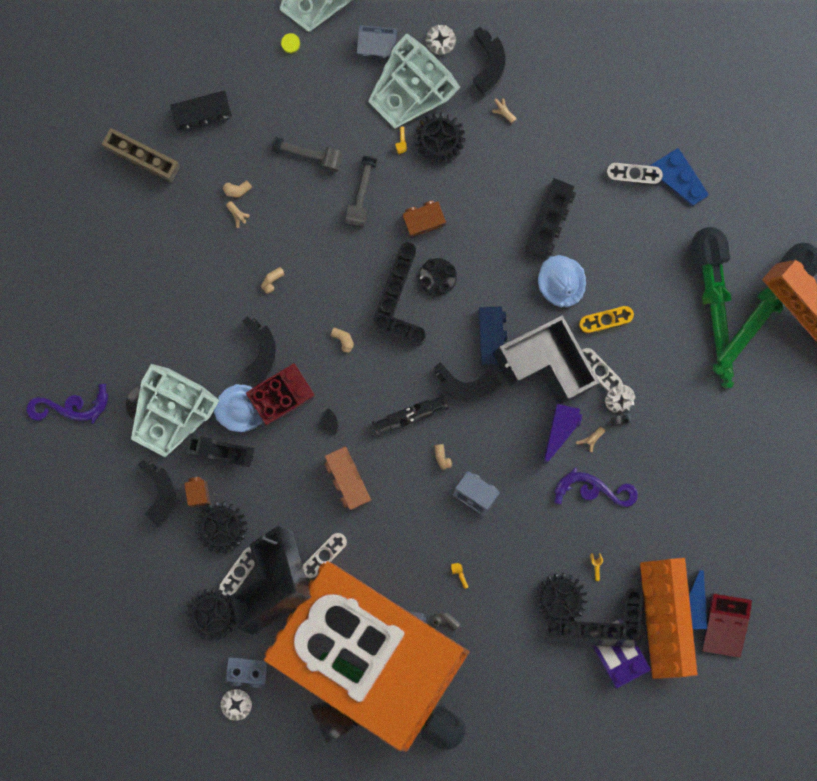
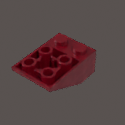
M295 363L246 392L247 397L265 425L298 409L311 401L315 396Z
M714 593L710 595L707 629H705L702 651L741 658L750 619L752 600Z

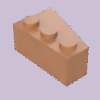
M345 446L326 455L327 462L324 464L328 473H333L335 477L333 483L336 490H341L344 496L341 498L344 507L354 510L370 502V496L347 447Z

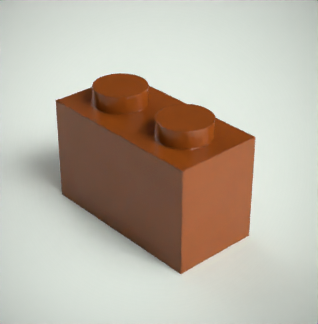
M431 200L425 202L423 207L417 209L416 207H411L402 214L410 238L446 226L439 201L434 202Z
M200 477L189 478V482L184 483L189 507L193 508L211 504L207 481L202 480Z

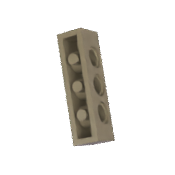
M110 128L102 143L105 150L171 183L180 168L177 161Z

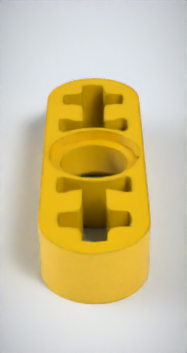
M622 306L587 315L580 320L579 328L583 333L589 334L625 325L632 321L634 312L630 307ZM623 310L630 314L627 320L621 317L617 319L619 323H615L613 312H616V316L621 315ZM609 315L612 318L611 324L604 325L601 322V317ZM594 317H598L599 328H597V324L591 325L589 330L587 327H583L585 320L594 322Z

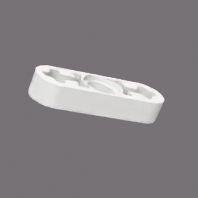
M612 163L607 169L608 176L613 180L656 184L663 177L661 169L654 166ZM618 166L619 170H625L624 166H628L626 171L627 178H623L624 174H618L617 177H614L611 169ZM632 168L640 170L639 178L633 179L630 177L629 173ZM643 168H647V173H652L653 170H656L659 178L657 177L655 181H652V177L645 176L646 180H642L644 176Z
M585 348L582 350L585 354H591L590 359L593 362L596 359L599 361L592 367L594 373L597 366L605 368V375H596V377L607 392L610 390V382L606 380L604 383L602 380L609 373L612 375L609 377L612 382L617 381V385H623L622 380L592 349Z
M333 534L304 563L303 570L306 577L315 578L319 574V565L314 569L316 571L315 574L310 573L308 575L306 573L308 570L306 568L307 565L313 566L316 563L312 561L315 557L321 564L327 562L321 561L319 558V553L322 550L329 551L330 558L328 561L331 562L346 547L347 539L343 534ZM335 537L338 539L342 537L343 540L341 542L343 545L341 547L337 545L334 548L337 552L333 554L332 550L326 547V545L329 543L332 546L335 543L333 540Z
M250 547L243 551L221 582L220 590H223L222 594L224 596L226 594L231 596L237 592L255 567L254 560L252 559L248 562L251 565L249 569L245 564L240 563L242 559L244 562L247 560L248 556L246 553H251ZM238 566H242L245 569V575L241 578L236 577L234 573ZM231 575L240 582L238 585L234 582L232 585L234 590L226 593L224 584H230L232 580L229 577Z

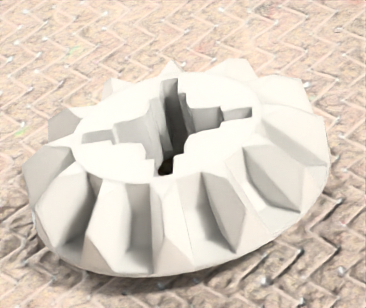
M436 25L430 28L426 34V45L435 54H447L455 46V34L446 25ZM439 33L440 35H442V37H446V39L443 40L442 47L440 42L435 40L438 38Z
M617 385L607 393L605 404L614 414H623L624 411H629L630 407L634 405L636 397L634 391L629 386ZM621 395H622V397H623L625 400H622V403H621V405H620L619 402H618V400H620V397H621Z
M240 689L228 691L221 700L222 712L231 720L238 721L244 719L252 708L251 698L245 691ZM231 698L236 702L243 699V702L239 705L241 712L236 708L229 710L233 705Z

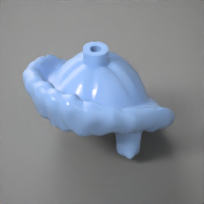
M551 256L543 262L538 275L539 290L543 297L554 306L559 308L573 306L580 301L586 291L584 269L578 262L566 256Z
M235 384L226 388L217 398L219 402L213 412L216 420L228 430L244 433L262 424V418L246 395V392L253 388L252 386Z

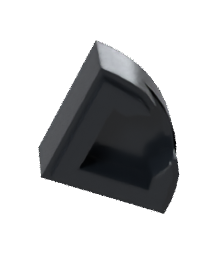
M327 409L319 426L336 434L338 430L337 418L330 409Z
M630 415L612 417V425L630 423L631 417Z

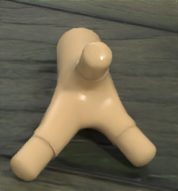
M497 98L494 99L499 109H493L492 112L503 115L512 124L517 118L506 107L505 99H501V103Z
M232 201L228 202L226 207L235 218L236 228H239L240 221L245 224L246 220L243 217L249 218V214L241 212Z
M600 426L589 437L576 441V444L587 443L590 445L589 452H593L595 442L606 431Z

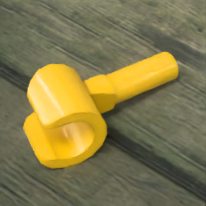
M400 127L401 142L395 144L398 154L407 151L404 127Z
M591 553L590 559L595 569V581H600L599 569L603 563V558L599 553V558L594 560L593 553Z
M451 564L452 575L459 574L463 588H468L461 564Z

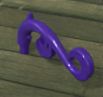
M99 384V394H97V399L92 402L95 405L88 411H73L75 405L78 410H81L84 406V400L80 396L72 395L66 399L65 408L46 398H33L27 404V414L32 420H43L48 415L49 410L45 408L42 413H37L35 406L38 403H44L68 419L76 421L91 420V424H94L108 402L106 384Z
M577 467L560 479L554 491L556 494L554 503L562 504L563 495H566V491L572 489L570 485L575 482L584 481L592 485L591 490H588L587 484L583 485L580 489L581 497L585 500L595 499L600 490L614 503L622 507H630L638 499L637 489L633 485L623 484L616 490L617 494H620L622 491L629 493V499L621 501L600 479L588 473L577 472Z

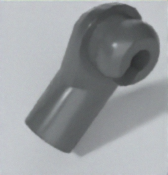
M447 612L437 613L431 620L433 626L448 625L453 631L461 625Z

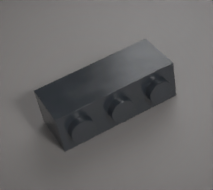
M225 90L170 105L177 130L181 131L191 130L196 125L200 127L207 126L215 120L223 122L232 116Z

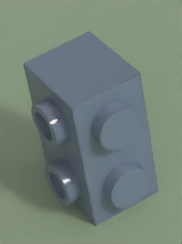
M359 25L357 53L362 56L380 55L382 58H390L392 49L396 45L397 29Z
M468 471L455 488L453 496L485 517L496 502L500 492L494 485L485 483L477 474Z
M229 657L226 681H231L230 685L234 686L250 683V687L261 688L262 684L265 685L267 681L268 663L264 660Z

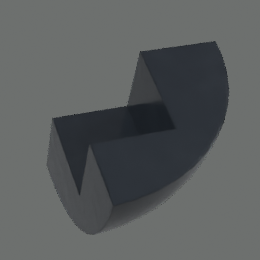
M327 702L310 706L326 743L360 725Z

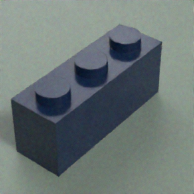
M502 306L479 307L481 367L499 366L492 352L504 345V342H507V330H503V323H506V311H502Z

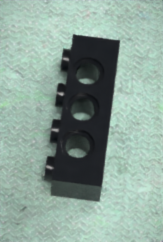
M553 178L525 247L526 252L546 259L547 255H552L555 247L552 242L554 237L558 238L562 230V227L559 226L561 220L565 221L569 210L566 207L568 202L573 203L576 192H573L575 186ZM555 198H561L564 204L562 206H556L553 200ZM553 215L557 221L553 224L548 223L546 217ZM545 232L549 235L550 239L542 241L539 238V234Z

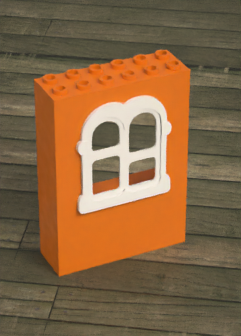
M327 561L319 567L318 576L308 585L311 598L300 604L295 612L288 616L286 620L287 625L277 633L276 642L267 649L264 661L398 750L407 752L470 651L342 568ZM341 606L360 618V623L351 638L346 639L327 626L325 614L329 608ZM370 625L386 635L384 644L375 656L370 655L357 645L363 632ZM317 633L325 634L335 642V645L324 661H320L312 656L307 648L310 637ZM342 648L348 649L369 664L368 669L357 684L332 669V663Z

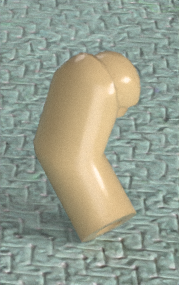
M247 180L240 186L232 185L231 183H226L223 186L226 195L236 198L241 197L253 188Z
M279 267L266 275L261 285L262 290L266 294L273 292L274 286L272 283L284 276L282 268Z
M335 327L333 328L331 337L341 341L343 352H351L354 343L350 334Z

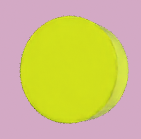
M292 33L286 34L281 40L283 50L287 53L297 52L300 48L298 36Z

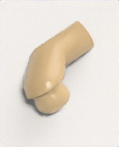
M444 444L434 445L436 461L440 468L443 470L451 468L452 460L450 458L445 459Z

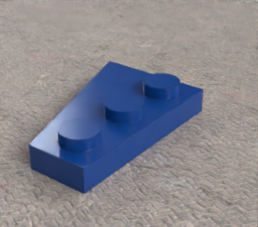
M679 148L650 165L660 168L663 173L661 182L667 184L691 206L709 196ZM653 170L652 173L659 178V174L656 173V170Z

